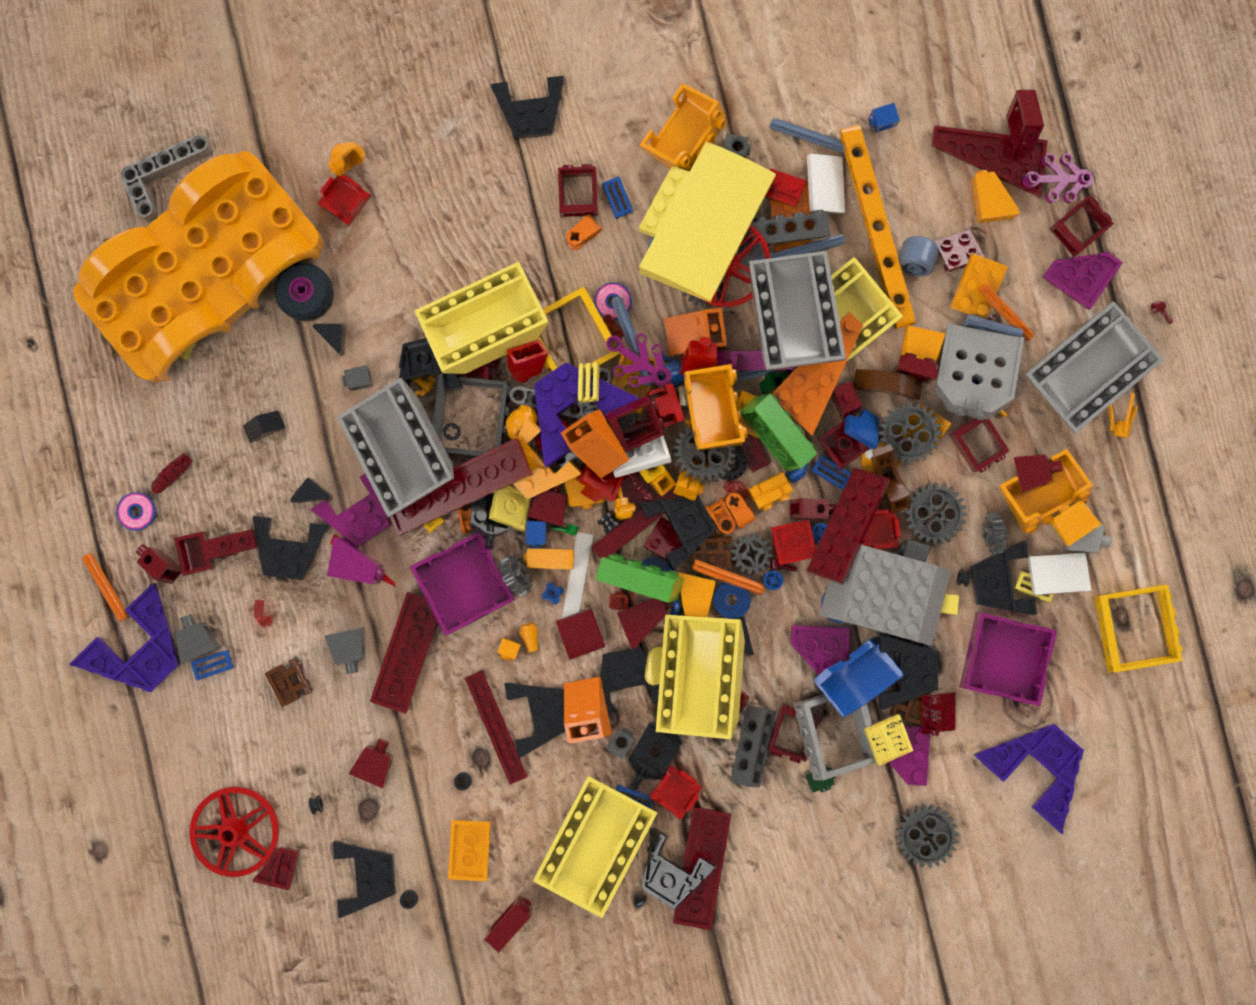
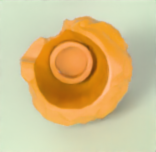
M339 143L331 150L328 166L332 173L343 176L346 171L365 161V152L361 145L356 143Z
M520 405L517 410L510 413L506 420V430L510 439L514 440L518 437L528 418L535 424L537 423L538 415L535 409L529 405Z

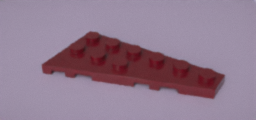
M936 125L933 127L932 147L980 170L995 172L999 179L1038 198L1041 196L1043 183H1038L1033 188H1026L1022 183V178L1030 171L1044 175L1045 165L1042 163V158L1046 155L1048 140L1038 139L1033 152H1014L1010 135Z

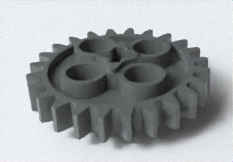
M909 401L908 407H905V404L901 402L900 409L894 405V412L888 410L890 416L889 418L886 416L882 417L886 423L879 424L884 430L878 431V434L884 435V437L879 439L880 442H886L883 447L891 444L894 449L895 460L901 457V463L905 459H908L909 464H911L912 459L919 463V457L926 460V453L933 455L931 448L938 449L934 443L941 442L937 435L942 434V431L936 429L941 426L940 423H935L938 416L931 417L934 411L926 412L927 406L925 405L921 409L919 402L913 407L911 401ZM913 414L919 416V422L915 425L908 422L909 416ZM923 423L926 424L925 427L914 431L913 437L907 435L900 441L895 442L896 438L907 433V428L913 430ZM895 424L901 425V433H892V426ZM920 432H928L929 438L926 441H920L918 439ZM910 441L912 443L911 449L908 451L902 450V442Z
M692 424L690 430L685 427L683 433H679L678 439L674 442L676 446L672 450L676 452L673 455V459H678L675 466L681 465L679 472L686 471L685 478L691 475L693 482L696 478H699L700 484L703 482V479H706L707 483L710 484L711 478L717 482L719 477L723 479L725 473L730 472V467L734 464L732 460L736 457L735 454H732L735 451V447L706 449L701 452L702 450H697L696 447L689 445V443L695 444ZM711 459H717L719 463H714ZM692 461H698L700 465H695Z
M938 482L934 483L933 488L930 483H927L926 489L923 486H919L920 492L913 490L915 497L910 496L911 506L908 507L909 510L903 511L904 514L909 516L904 519V521H910L907 529H914L911 534L915 535L918 533L917 540L925 537L924 543H928L931 539L933 545L937 543V539L940 544H944V538L947 541H951L950 535L957 537L956 530H963L959 525L966 523L962 517L967 516L966 513L962 512V509H965L966 506L960 505L964 499H957L959 492L952 493L953 487H949L946 490L945 483L939 488ZM933 495H937L939 497L940 501L938 505H934L932 503L931 499ZM945 501L948 502L944 508L937 512L938 517H932L926 525L922 524L933 515L934 512L932 510H938ZM920 507L926 512L924 518L918 516L917 512ZM946 509L952 511L953 516L951 519L945 517ZM932 522H936L939 525L937 532L931 530Z
M923 803L922 809L915 805L914 812L908 809V816L902 814L905 820L898 821L901 828H895V830L900 835L895 836V839L901 841L896 845L898 848H903L900 853L902 855L907 854L905 858L907 861L912 859L913 865L919 862L921 868L927 863V866L931 868L932 863L939 867V860L946 863V855L952 858L950 850H957L953 847V844L959 843L958 840L954 839L959 833L953 831L958 826L951 824L954 818H947L948 812L946 810L942 812V808L939 806L935 810L933 804H930L927 809V806ZM928 818H933V824L926 827L925 821ZM917 821H919L924 830L929 833L928 835L936 845L937 850H934L931 843L925 838L924 833L916 824ZM917 829V835L911 838L909 836L910 831ZM944 834V840L937 843V836ZM928 845V851L922 854L920 852L921 847Z

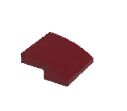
M592 608L556 620L569 660L606 647Z

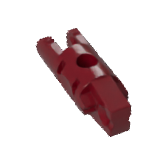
M182 453L172 460L158 474V477L152 481V492L160 494L168 486H171L185 473L193 462L186 453Z

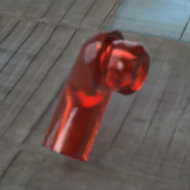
M610 314L605 315L603 321L612 333V336L622 339L624 333L621 327Z
M728 480L723 486L726 492L738 493L743 500L751 496L741 481Z
M255 600V619L261 627H270L272 625V618L270 616L266 617L264 614L265 601Z

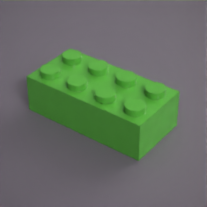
M766 394L754 397L740 410L742 417L784 470L802 469L818 454L814 450V445L803 436L801 428L792 422L790 414L781 408L778 399L774 395Z
M609 554L607 557H601L595 580L667 603L678 600L684 579L679 577V573L670 570L662 572L660 571L661 568L655 565L643 566V562L635 559L624 560L625 556L619 554Z

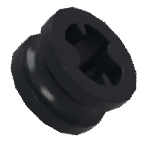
M448 423L443 428V435L446 439L455 441L460 437L461 429L455 423ZM449 427L457 429L454 437L447 434V430L450 431Z
M960 568L956 584L959 586L963 584L964 587H968L971 571L967 570L965 572Z
M466 772L459 773L454 779L455 787L461 791L467 790L472 783L471 776ZM462 776V778L466 777L468 779L466 786L464 784L462 786L459 785V777Z
M319 795L315 799L309 798V807L313 815L317 814L318 811L320 813L324 812L323 802Z
M406 890L400 896V904L405 909L413 908L418 902V895L413 890ZM408 895L414 898V901H411L410 904L406 903L407 900L404 901V898Z

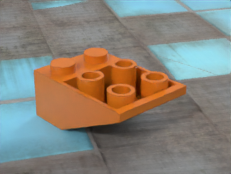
M722 307L664 318L669 356L683 355L690 341H700L702 337L710 338L711 343L717 345V350L726 349L727 347Z
M600 409L585 415L561 432L570 450L600 478H603L629 461L628 456Z
M600 676L564 683V726L568 743L604 738L612 734Z

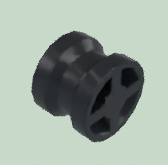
M612 510L597 521L599 525L604 527L606 534L621 523L619 519L614 517Z

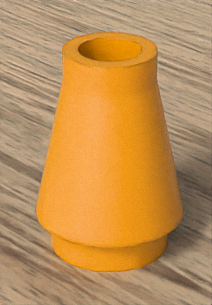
M535 622L520 625L521 630L519 632L527 652L537 651L538 627L535 626Z

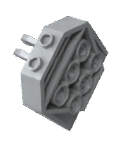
M948 323L934 391L949 412H953L958 416L968 415L978 420L990 419L1009 407L1015 397L1025 337H1016ZM957 356L964 357V360L958 359ZM976 359L982 360L983 364L976 362ZM995 363H1000L1003 367H997ZM953 376H957V377H959L961 380H960V381H956V380L953 379ZM972 380H977L980 384L976 385ZM991 384H997L999 388H993Z

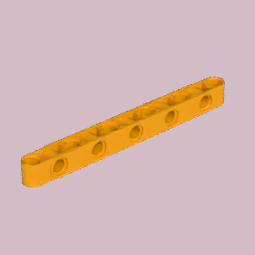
M858 124L841 129V142L883 291L903 315L893 325L895 329L915 324L913 309L861 127ZM859 150L861 157H854L852 151ZM864 186L869 187L871 194H865L862 188ZM873 223H879L882 230L876 231L873 228ZM884 259H888L891 261V268H887L884 266ZM894 296L902 298L901 305L894 302Z

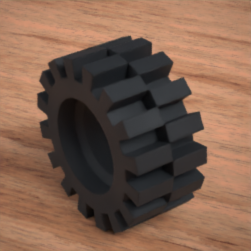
M735 447V451L732 453L736 455V468L729 473H725L722 480H736L744 474L747 468V458L740 448ZM713 459L712 461L714 463H719L717 459Z

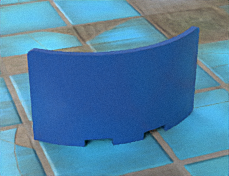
M876 638L869 639L849 655L850 660L840 661L826 668L814 679V682L842 717H846L866 705L904 675L903 671L887 652L881 653L879 651V642Z

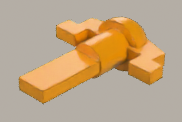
M434 376L427 377L430 380L428 383L423 379L412 380L422 388L421 391L416 390V396H424L432 391L435 383Z

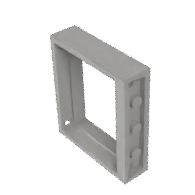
M823 694L794 703L795 716L799 722V732L803 738L804 752L808 757L809 771L812 772L813 780H826L876 763L864 732V728L872 725L867 704L852 713L864 759L826 771L810 707L829 702V700Z

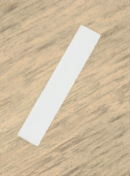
M577 532L574 548V569L570 570L562 618L579 613L593 539L591 534Z

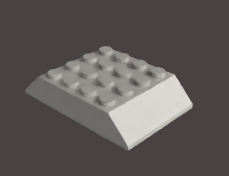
M827 251L749 261L751 290L762 357L766 370L846 360Z
M1113 301L1037 362L1025 376L1073 433L1076 434L1164 360Z
M402 378L395 380L337 416L387 517L393 516L454 479L453 465L418 397Z
M861 545L843 585L828 580L819 615L932 646L951 571L933 564Z

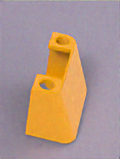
M682 83L672 97L676 106L675 111L657 137L654 131L650 130L641 142L640 147L644 152L671 169L673 165L690 172L705 142L713 144L720 130H723L726 126L727 121L719 101Z
M731 364L684 373L686 395L697 450L742 445L745 442V438H747L746 427H742L741 423L739 424L741 422L740 410L736 409L735 404L738 403V396L736 391L733 392V385L737 381L736 370L732 369Z
M1068 449L1050 457L1049 462L1060 460L1063 471L1052 474L1053 483L1028 494L1022 493L1017 476L999 486L1000 493L1023 533L1032 534L1042 524H1050L1051 520L1060 514L1058 510L1067 504L1071 507L1078 501H1083L1085 504L1088 502L1093 485Z

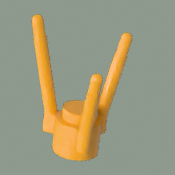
M1135 393L1131 394L1125 421H1117V424H1115L1112 404L1108 406L1110 417L1109 431H1114L1113 436L1129 438L1138 406L1135 405L1132 411Z

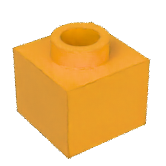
M668 471L649 483L654 491L661 496L665 495L676 485Z
M504 637L497 653L501 654L500 658L507 661L515 660L522 644Z

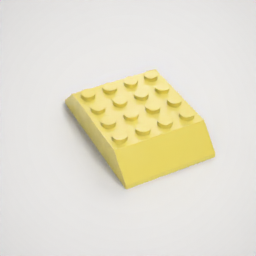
M855 257L831 275L839 321L850 312L863 324L847 362L903 317Z
M519 262L415 310L442 373L466 374L506 355L508 349L535 341L549 324Z
M665 615L656 732L723 739L733 738L739 721L745 645L741 620Z
M588 776L550 845L533 882L603 918L657 812Z

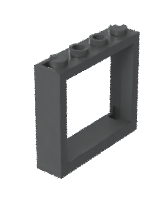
M439 375L433 421V427L440 441H442L447 392L443 388L442 375ZM459 377L462 385L502 389L495 448L503 445V436H507L505 417L508 418L510 406H507V399H511L510 392L512 387H509L508 382ZM444 447L447 454L477 457L486 453L484 451Z

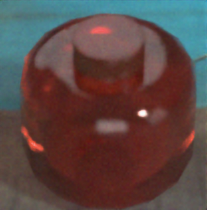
M615 591V594L609 596V608L612 610H626L628 608V596L623 594L622 591Z

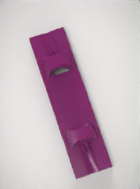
M761 350L717 351V366L731 364L732 369L766 370ZM795 367L776 370H794Z

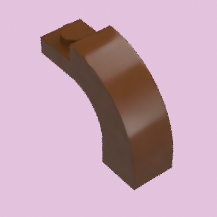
M856 369L853 387L864 392L889 393L912 400H920L922 381L916 380V377L895 372Z
M891 444L872 451L873 457H871L874 473L887 477L890 480L884 498L892 513L910 507V496L898 474L894 449Z

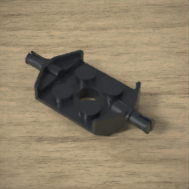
M494 493L471 503L470 527L475 533L486 538L485 549L489 548V550L493 549L495 537L501 536L510 530V527L489 519V514L485 512V507L491 508Z
M656 722L648 723L630 757H628V761L636 773L633 782L630 784L631 787L637 790L644 779H662L682 745V740L678 734L656 732ZM653 746H657L661 750L660 755L657 757L650 755V749Z

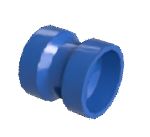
M819 523L811 528L815 542H820L827 527L826 524Z
M768 571L764 574L762 582L767 589L777 590L783 584V577L777 571Z

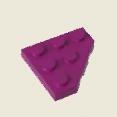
M1109 252L1055 260L1042 278L1084 308L1090 310L1123 262Z
M791 625L792 647L818 675L826 668L840 661L849 660L850 628Z
M904 725L913 751L888 763L907 785L927 786L930 733L921 734V726Z

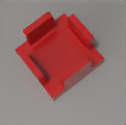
M345 174L343 176L337 175L335 179L330 177L320 190L322 197L317 204L350 226L371 195Z
M673 383L651 390L645 394L648 398L658 396V398L654 399L658 408L656 414L662 420H666L662 429L674 427L685 420Z
M584 463L580 468L582 473L576 477V480L585 486L581 490V494L594 502H598L602 498L609 502L614 501L624 476L615 478L612 471L603 478H600Z
M891 509L876 511L861 545L875 549L899 547L898 538L901 537L899 518H896L895 513H892Z
M809 519L771 527L773 549L779 565L807 560L813 557L816 548Z
M670 765L649 798L681 820L685 813L690 811L700 796L698 794L703 787L698 785L697 781L684 771Z

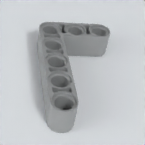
M203 135L193 136L122 168L120 173L121 179L135 211L140 217L151 222L157 219L159 214L146 183L211 155L213 146ZM201 143H205L204 148L198 149ZM188 150L187 155L181 157L182 152ZM170 158V162L164 165L165 159ZM152 165V170L150 172H146L147 168ZM135 173V177L129 180V176ZM143 190L142 195L137 197L138 191ZM150 207V212L144 215V210Z
M605 368L599 369V375L602 373L608 376L606 382L611 384L610 372ZM516 386L511 390L510 398L514 404L519 406L529 405L537 410V405L533 404V398L536 397L535 390ZM518 391L524 393V398L520 401L514 399V395ZM578 401L574 404L580 408L578 414L572 415L569 412V407L558 416L578 421L586 409L590 411L593 408L599 410L594 402L580 403Z

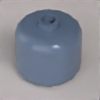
M922 236L907 238L903 242L899 257L901 270L906 274L917 277L930 275L934 271L939 248L933 240Z

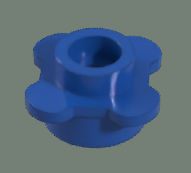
M549 582L546 584L545 592L542 593V598L552 601L553 604H558L559 597L564 593V589Z

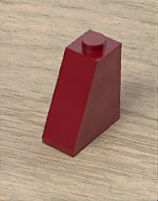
M652 598L617 612L631 649L635 648L667 615L666 609H669L667 602Z

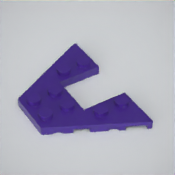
M564 363L534 384L539 428L541 429L543 460L546 468L571 452L561 435V432L566 428L558 418L559 414L578 402L579 368L568 363ZM585 372L584 397H585V391H586V372ZM591 375L590 397H593V375ZM599 379V401L594 403L604 415L639 398Z
M152 583L125 609L151 637L126 663L100 637H96L69 665L141 688L148 692H153L180 666L156 583Z
M1052 723L974 754L982 764L1003 782L1028 754L1037 760L1056 779L1031 808L1059 833H1064L1063 827L1066 815L1069 813V803L1072 801L1075 788L1074 783L1079 772V763L1084 750L1059 727Z

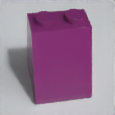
M334 537L327 576L368 584H380V581H383L385 570L382 569L383 565L346 539Z

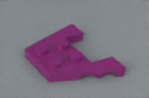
M366 473L359 478L368 490L369 495L339 515H336L326 499L311 508L315 514L357 547L391 526L389 518Z

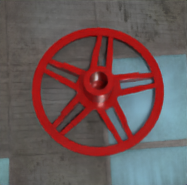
M752 225L748 229L751 234L743 239L740 247L753 236L756 239L740 255L736 252L724 276L726 279L720 301L716 300L717 291L711 303L701 299L702 301L717 307H734L753 299L751 292L738 300L724 301L732 276L751 284L749 278L738 272L740 269H743L750 274V269L743 265L741 260L758 242L763 249L765 259L771 258L765 239Z
M227 787L207 796L196 808L190 823V843L197 859L210 871L227 877L245 876L257 871L273 855L279 840V821L272 805L258 792L245 787ZM239 793L248 795L256 799L261 806L238 819L228 794ZM224 794H225V797H226V800H227V803H228V807H229V810H230V813H231V816H232V817H229V818H228V815H227V811H226L224 799H223V796H222V795H224ZM218 797L222 824L196 826L205 806ZM263 808L266 809L264 814L250 825L247 824L246 819ZM269 814L273 833L270 847L267 850L252 838L248 831ZM218 829V834L196 833V830ZM196 838L219 840L221 848L217 866L210 863L203 856ZM247 839L250 842H252L256 847H259L263 852H265V856L249 844L245 843ZM237 846L261 859L255 865L244 870H227ZM230 847L231 850L224 869H221L226 848Z

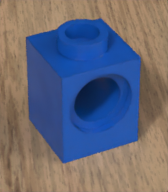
M895 103L872 109L868 121L870 127L874 128L875 133L898 125L900 119Z
M527 521L526 544L530 545V548L541 549V545H546L547 522Z

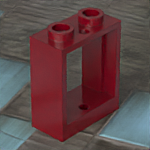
M1017 90L1007 112L1006 120L1014 152H1033L1044 127L1036 90Z
M582 164L581 167H573V165L559 167L560 217H585L589 214L591 216H598L596 166ZM592 176L593 204L565 205L564 177Z
M1088 195L1049 229L1070 254L1075 257L1114 223L1111 216L1103 212L1099 207L1098 201ZM1082 207L1101 227L1083 244L1064 224L1067 219Z
M647 396L604 414L606 421L625 453L664 435L662 430L664 423L656 414V411H658L657 405L654 400H650ZM645 406L653 428L625 440L617 419Z
M973 418L949 433V436L973 473L986 471L990 468V463L1002 461L1006 458L1005 454L1010 451L990 419L978 420ZM983 423L1000 451L978 464L961 436Z
M781 704L773 727L769 750L772 755L777 757L786 755L790 757V761L796 763L806 762L807 756L804 752V744L801 753L775 745L784 714L796 718L795 708ZM812 714L815 729H817L820 717Z
M518 895L487 930L484 940L499 953L530 919L533 910L531 907L532 903L526 897L521 898Z

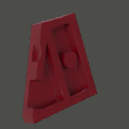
M281 846L253 878L252 882L290 890L300 851Z

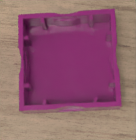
M477 533L409 568L445 637L515 600L509 587L503 582V575L496 568L489 548L485 549V541L482 535Z
M976 612L959 687L1041 706L1046 684L1047 666L1052 656L1057 630Z

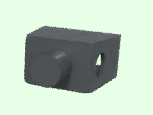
M192 614L180 618L184 629L175 632L181 663L189 662L221 649L206 622L195 624Z
M364 627L325 635L335 665L345 663L347 674L358 672L356 661L365 659Z

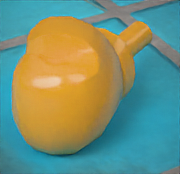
M620 487L618 499H615L614 504L615 516L618 519L625 520L632 517L633 512L636 511V506L633 503H629L628 498H623L622 488Z

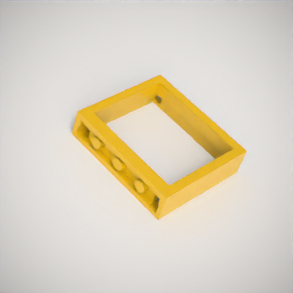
M584 286L542 309L546 316L580 297L605 343L611 337L608 328ZM539 336L536 340H540L541 343L543 344V342H542V340H541V338H540V336ZM615 341L611 343L612 348L617 347ZM610 351V353L594 362H598L600 368L620 357L621 353ZM548 353L544 366L546 369L550 368L551 371H554L557 367Z
M1168 584L1094 596L1108 672L1116 673L1183 661L1181 653L1183 648L1179 645L1178 639L1180 631L1175 623L1176 611L1171 602L1173 595L1170 593ZM1157 592L1169 655L1120 663L1108 600Z

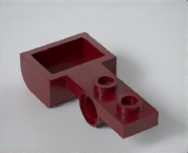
M253 529L209 540L206 532L203 531L174 538L182 576L215 569L212 559L257 548Z

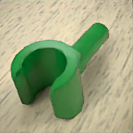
M569 523L568 528L551 526V530L567 533L571 536H575L579 527Z

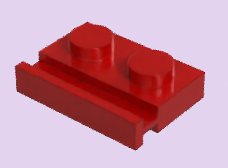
M771 168L770 171L775 173L776 177L765 197L797 208L807 183L806 180Z

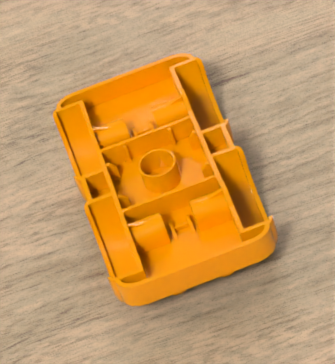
M241 151L237 154H222L209 159L191 171L174 189L169 200V209L147 227H135L125 230L108 239L93 251L80 268L78 274L79 282L75 285L73 293L78 305L136 375L153 383L167 382L171 379L167 375L168 369L186 349L212 333L220 331L228 333L232 328L231 324L251 308L256 309L260 307L257 302L258 297L274 277L300 260L306 258L317 260L323 248V239L316 227L256 156L247 151Z

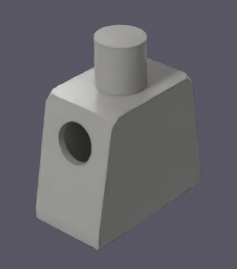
M1100 525L1068 547L1063 543L1062 550L1098 553L1100 546L1110 548L1112 537L1103 535L1104 526Z

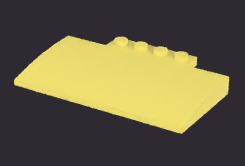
M705 142L690 172L672 165L639 226V232L654 237L639 266L640 274L711 303L776 174L740 155L709 142Z

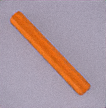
M983 284L978 289L979 293L1011 326L1023 329L1021 337H1025L1024 340H1031L1034 336L1032 330L988 284Z
M92 553L84 555L82 561L119 622L126 620L129 615Z
M695 560L692 569L699 573L762 595L765 591V585L699 560Z

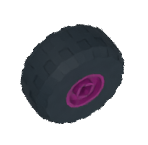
M302 262L293 264L283 270L275 282L274 295L278 306L285 314L295 320L306 322L316 320L323 316L332 305L334 298L332 282L322 269L313 264Z

